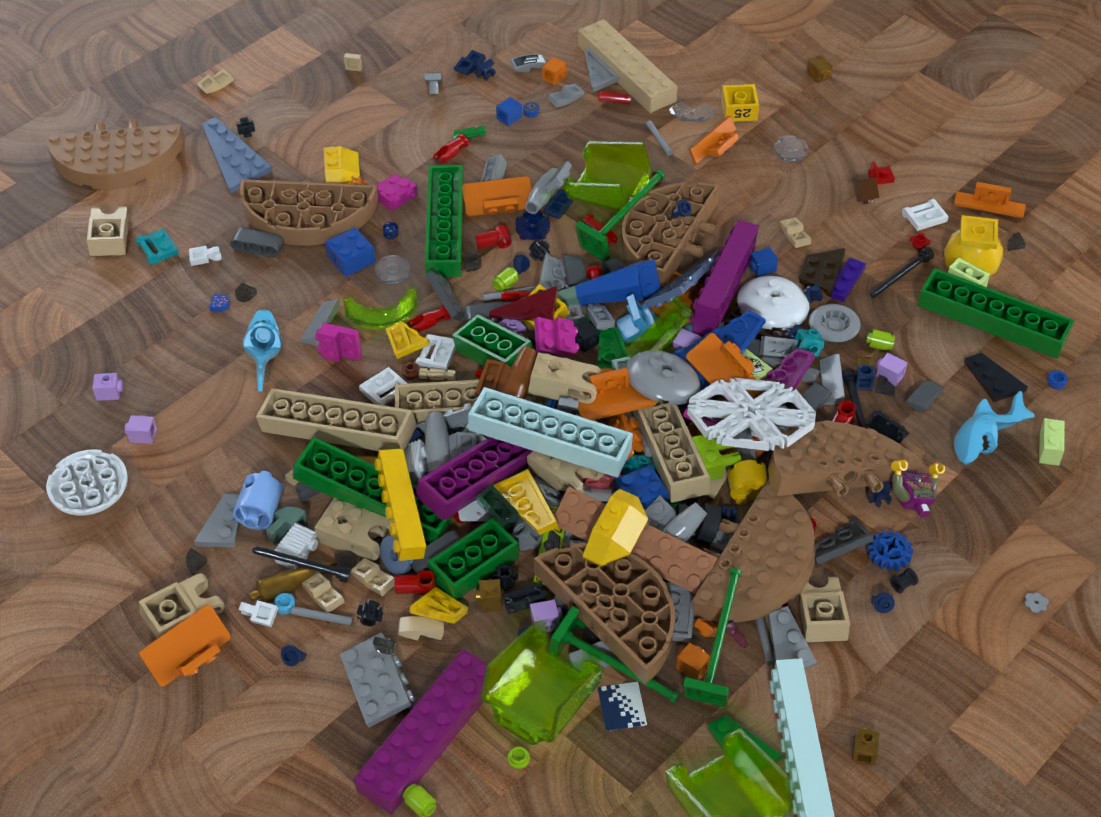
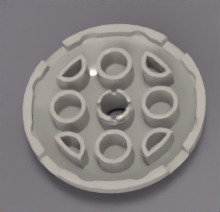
M655 350L644 351L633 356L627 363L629 383L635 390L651 400L657 401L661 399L668 401V404L671 405L689 403L690 397L700 391V379L694 368L674 354Z

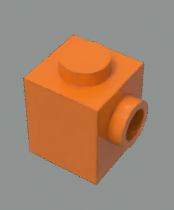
M553 57L542 66V79L553 85H556L567 76V63Z
M689 643L685 648H681L676 655V669L692 679L700 680L707 671L710 655L705 653L701 647Z

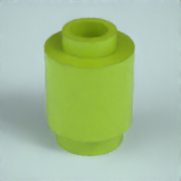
M506 267L494 277L492 281L493 287L498 292L508 290L518 281V272L514 268Z
M873 329L872 333L868 332L866 343H869L870 348L887 351V349L892 350L895 336L888 332Z
M412 784L404 791L403 798L405 803L419 817H428L435 811L436 800L420 785Z

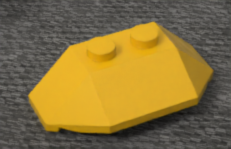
M341 146L324 148L326 183L347 184V182L352 181L351 176L358 178L360 175L358 152Z
M619 489L610 497L591 532L582 558L599 566H604L609 562L631 554L648 522V517L637 496Z

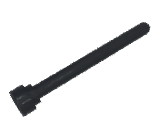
M929 247L921 249L917 258L872 290L870 297L875 298L920 263H927L934 258L932 249Z
M845 369L842 371L843 383L848 386L851 400L856 406L855 414L859 427L868 429L855 386V370Z
M259 546L252 548V552L256 555L335 575V578L347 583L351 567L343 565V567L338 566L337 568Z

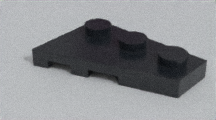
M983 353L965 358V365L993 402L1014 396L1019 391H1022V393L1027 391V385Z

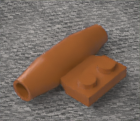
M522 347L511 368L505 362L487 359L475 391L476 396L479 397L483 388L486 387L524 399L530 384L536 351L530 347Z

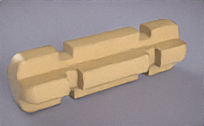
M420 368L419 378L427 379L429 377L431 380L447 379V381H455L456 371Z

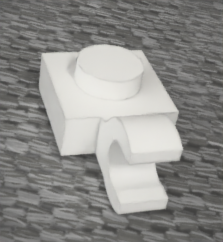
M207 246L189 249L191 266L209 263V259L214 261L222 260L218 246L207 249Z
M258 600L255 606L241 602L239 607L241 614L251 616V622L270 628L279 609L276 605Z

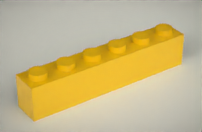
M403 449L379 450L378 459H375L374 465L375 470L379 471V487L383 488L382 502L386 503L387 506L385 508L386 519H390L389 533L390 536L394 537L393 551L398 554L399 561L424 559L426 543Z

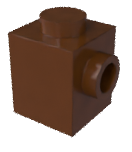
M876 177L854 181L857 202L863 201L864 204L873 203L874 199L879 198Z

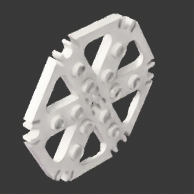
M730 378L729 383L724 382L723 379L720 380V383L717 380L690 397L687 415L705 438L707 436L708 440L717 438V444L769 451V449L774 450L775 445L780 446L782 449L784 444L789 447L813 430L816 412L796 389L794 391L792 387L784 389L785 384H780V382L735 378L734 380ZM746 389L765 392L753 400ZM721 394L729 402L708 399L714 395ZM785 402H791L799 410L778 407ZM701 417L723 418V420L714 426L707 427ZM775 424L797 427L799 429L790 436L782 434ZM750 427L760 441L741 438L733 439V437Z

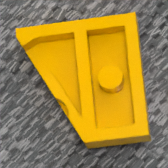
M404 322L386 328L397 359L430 345L426 337H421L417 331L409 328Z
M435 587L412 604L409 612L455 624L467 614L468 607Z

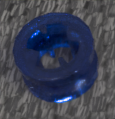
M388 222L383 225V236L386 239L398 237L399 232L396 223Z

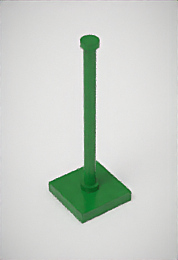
M658 169L655 172L656 175L599 232L579 221L575 227L580 247L603 262L610 260L605 235L660 180L666 177L665 173Z
M730 568L729 570L730 579L705 681L685 677L683 685L684 698L727 708L729 688L713 684L738 578L742 575V571L736 568Z
M572 606L551 637L547 659L555 663L565 646L571 643L644 684L624 663L574 636L580 610ZM653 679L644 684L669 698L673 704L680 694L679 691L676 690L674 692Z

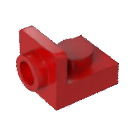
M875 161L871 162V167L868 169L869 178L876 177L877 185L894 183L895 177L890 166L878 168Z

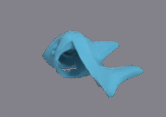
M258 310L255 313L243 338L245 352L256 362L257 388L259 392H262L266 364L279 354L283 344L277 323L269 310Z
M1022 391L1017 392L1014 396L1011 410L1007 414L997 415L991 409L986 399L981 400L974 415L960 427L954 439L955 453L961 463L968 465L978 457L979 453H992L998 446L997 430L1035 417L1034 413L1025 407ZM984 435L987 436L988 445L990 446L987 450H984L982 446L984 443L982 437Z

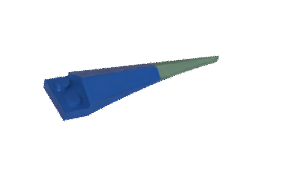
M655 259L636 262L592 280L558 291L557 298L566 305L628 301L627 297L632 294L637 300L650 298L661 290Z

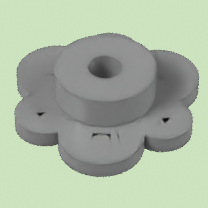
M1028 593L1025 596V606L1030 608L1032 613L1037 614L1040 611L1045 612L1047 610L1049 600L1046 597H1042L1040 593Z

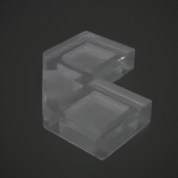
M681 101L671 107L669 113L680 121L704 122L716 115V110L705 102L692 109Z

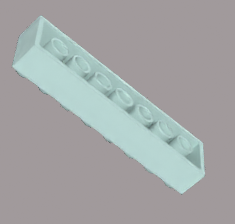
M486 387L483 388L468 414V427L470 431L617 478L632 450L633 433Z
M802 658L776 660L775 669H771L772 681H769L770 693L775 696L773 710L774 713H778L779 717L776 721L777 731L782 733L783 738L780 739L781 752L786 754L784 768L785 772L790 775L788 790L794 796V800H792L793 814H797V817H835Z

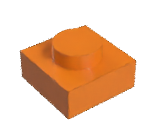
M704 618L697 619L694 626L699 629L701 635L707 638L716 636L717 624Z

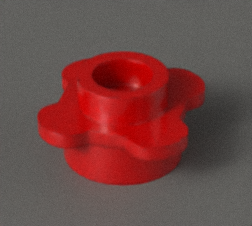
M918 233L909 239L912 242L913 248L921 250L931 243V240L927 239L924 233Z

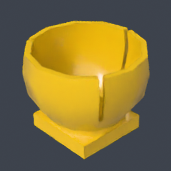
M962 215L960 229L952 233L944 250V259L947 267L949 268L958 258H961L989 273L990 276L995 274L1003 259V246L998 237V219Z

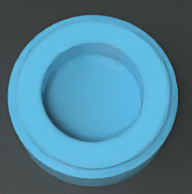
M281 593L274 599V605L279 608L277 612L280 614L291 613L292 606H296L294 597L289 593Z

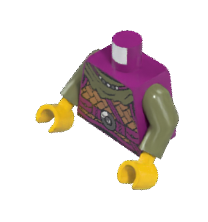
M906 460L892 462L891 468L895 471L893 478L889 481L892 493L897 497L904 509L916 510L920 518L928 516L930 514L928 507L936 501V490L939 481L937 479L938 474L945 472V466L943 464L938 465V463L931 464L929 472L932 476L930 477L929 473L906 472L905 470L908 467Z

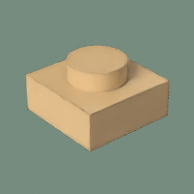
M345 53V69L361 71V55Z

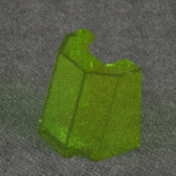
M588 141L582 151V156L587 165L581 173L577 183H575L572 177H568L563 184V188L569 199L619 212L648 183L650 176H652V167L645 144L643 142Z
M533 624L487 665L481 698L484 703L489 704L494 712L492 717L495 723L528 744L537 745L542 741H547V743L553 742L599 685L604 667L593 660H587L583 663L580 671L560 659L558 656L547 651V634Z
M741 728L725 736L723 755L694 770L691 774L688 775L687 768L682 764L672 766L669 770L665 771L668 788L689 817H784L789 815L793 809L790 777Z

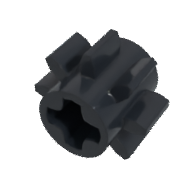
M248 117L240 118V122L236 123L238 134H243L244 138L251 137V133L255 132L253 120H248Z
M537 239L528 248L531 251L529 256L534 261L537 259L543 261L545 254H550L548 250L550 248L549 244L545 240L540 242Z
M504 564L499 568L495 567V574H492V580L500 579V588L506 591L511 587H515L518 573L514 572V566L510 567Z
M367 600L364 602V605H358L357 619L364 626H374L376 621H382L383 608L380 607L378 602Z

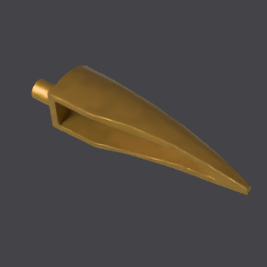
M336 562L322 563L333 567L337 565ZM305 567L284 571L256 581V591L248 595L251 601L261 598L263 602L270 603L279 594L290 593L302 586V582L318 572L323 574V572Z

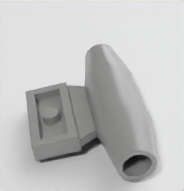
M568 161L559 169L551 168L539 178L526 201L525 209L531 214L537 213L549 202L555 191L563 185L564 180L570 175L569 170L572 167Z
M431 412L427 416L425 446L427 468L430 473L477 445L476 433L456 432L448 435L444 416L441 412Z
M661 496L645 510L648 517V525L683 542H686L694 534L707 515L695 502L676 516L675 510Z

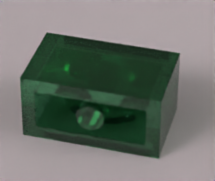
M492 484L476 497L478 505L506 531L519 520L517 510Z

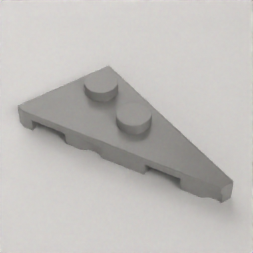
M586 47L584 54L592 92L619 82V76L594 52Z
M471 403L464 404L465 408L454 411L452 408L443 412L448 433L462 432L468 424ZM427 417L425 422L417 424L414 431L418 429L421 434H425Z

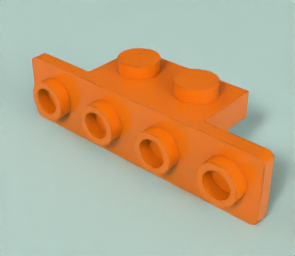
M727 116L689 149L694 164H698L706 156L719 157L723 155L739 139L738 134L733 133L736 128L732 116Z
M981 182L976 183L974 194L957 191L954 205L1019 218L1024 217L1026 207L1025 204L1009 201L1012 188Z

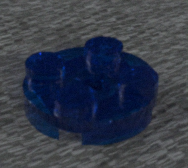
M539 211L535 214L524 212L523 216L517 217L515 229L521 240H544L550 231V220Z

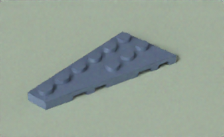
M217 117L202 123L204 133L210 143L230 194L240 189L241 179L257 180L272 172L271 165Z
M717 251L706 256L644 301L646 308L652 306L657 308L663 305L664 301L670 303L677 298L676 296L683 294L691 286L697 284L698 279L712 266H715L716 258L720 256V252Z

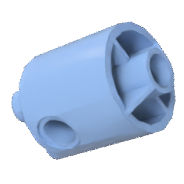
M268 471L247 475L233 510L234 518L247 528L258 530L268 528L275 516L274 513L283 494L284 485L273 478L272 474Z

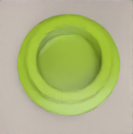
M515 747L508 753V763L515 769L525 768L530 762L529 752L523 747Z

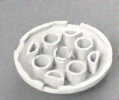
M761 276L751 279L740 288L737 295L740 313L744 314L750 310L765 318L766 323L762 327L771 330L772 327L782 328V330H786L788 327L791 329L795 325H800L808 316L809 301L804 291L792 281L782 277Z
M97 449L79 451L67 456L56 465V469L47 479V494L52 504L64 513L76 516L96 514L111 507L123 495L128 481L127 470L122 460L112 453L110 455Z

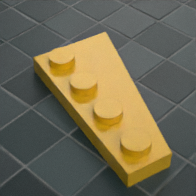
M529 469L492 485L493 491L539 535L559 527Z

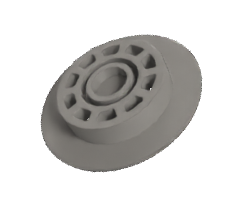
M840 304L822 305L816 308L809 317L810 328L819 331L822 338L830 342L848 341L858 334L861 327L858 315L852 309Z

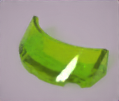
M416 288L406 290V295L399 299V303L385 308L363 307V304L356 303L353 297L343 298L345 316L355 324L372 330L386 329L400 322H405L418 308Z
M675 297L653 325L635 342L629 345L625 352L632 358L644 351H663L690 320L692 310Z

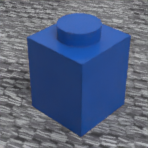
M509 97L496 106L497 119L507 126L511 125L522 117V104Z
M770 247L752 252L748 263L749 268L757 277L776 272L778 258Z

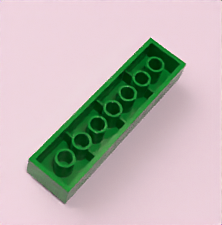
M429 165L425 240L426 274L432 271L436 274L440 273L443 277H462L463 165Z
M936 268L933 269L921 289L917 305L918 307L1058 359L1075 321L1074 319Z
M313 437L293 465V479L332 498L386 517L385 508L387 506L386 503L382 502L383 488L379 487V471L375 470V465ZM411 483L426 543L430 544L443 536L453 520L454 514L442 521L415 496L417 485Z

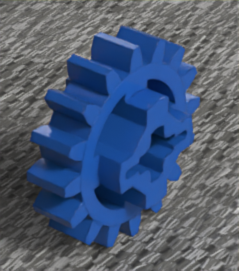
M882 530L880 535L875 533L873 542L869 543L867 548L868 558L874 559V566L880 564L881 570L887 567L888 572H891L892 568L899 571L900 566L906 568L907 563L911 562L913 554L912 543L906 542L907 536L901 538L900 532L893 534L892 530H889L888 534H886Z

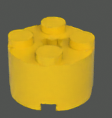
M756 460L738 462L734 464V468L731 471L730 468L727 471L730 495L739 505L756 500L766 482H769L766 465L764 463L762 465L757 464Z

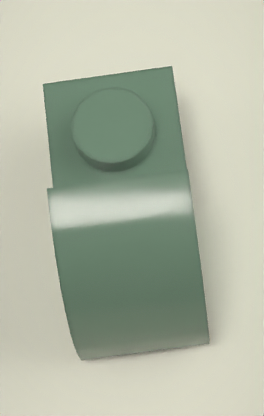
M285 507L274 513L276 521L271 523L266 530L268 542L275 546L287 535V532L294 526V523L305 527L308 524L306 512L297 507Z

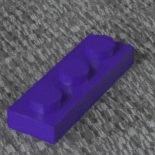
M849 258L839 273L831 298L844 302L865 270L866 263Z

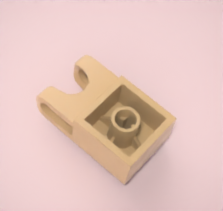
M92 207L87 233L89 255H126L129 224L127 207H118L117 211L112 214L102 213L101 207Z
M538 352L530 378L528 394L558 401L559 398L570 397L581 403L590 404L596 399L597 390L595 385L589 383V375L587 374H601V370L595 365ZM583 392H588L591 395H585Z
M536 451L531 452L527 456L528 469L531 474L554 489L565 493L568 487H571L584 494L581 479L590 478L597 481L605 474Z
M334 498L314 529L317 533L318 543L352 556L356 554L375 561L381 552L378 543L373 541V539L379 536L387 537L390 535V519Z
M199 573L180 583L175 582L138 601L140 614L156 639L205 605H211L217 615L223 612L225 604L220 597L213 596L206 599L199 597L208 587V580L205 575Z
M828 577V584L821 588L813 587L808 582L796 597L806 642L848 641L850 620L839 578Z

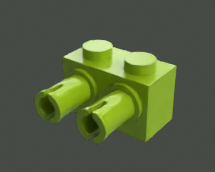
M703 435L692 437L710 476V481L723 478V471L726 466L741 462V456L738 455L739 451L725 455L719 453L720 450L734 447L717 444V439L708 440V436L706 438Z

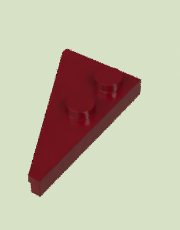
M554 286L490 310L489 316L490 318L534 321L537 317L554 320L558 287Z

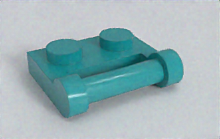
M164 228L145 236L139 235L135 238L136 244L146 254L149 264H155L179 254L177 247ZM151 243L157 254L153 253L147 244Z

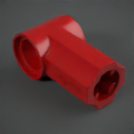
M504 225L497 226L490 232L475 234L477 249L491 246L505 249L512 243L508 228Z
M847 400L842 401L832 422L852 424L856 411L855 404Z
M423 570L414 575H396L394 580L396 594L420 593L424 596L437 587L435 576L430 570Z

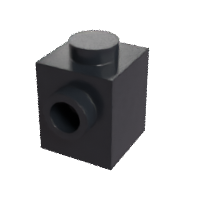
M587 319L574 325L578 329L575 343H578L579 348L583 352L599 344V330Z

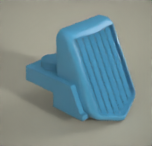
M633 294L628 296L629 305H627L629 314L618 319L616 322L625 343L662 338L664 334L661 326L664 323L656 317L652 308H646L645 304L640 305Z

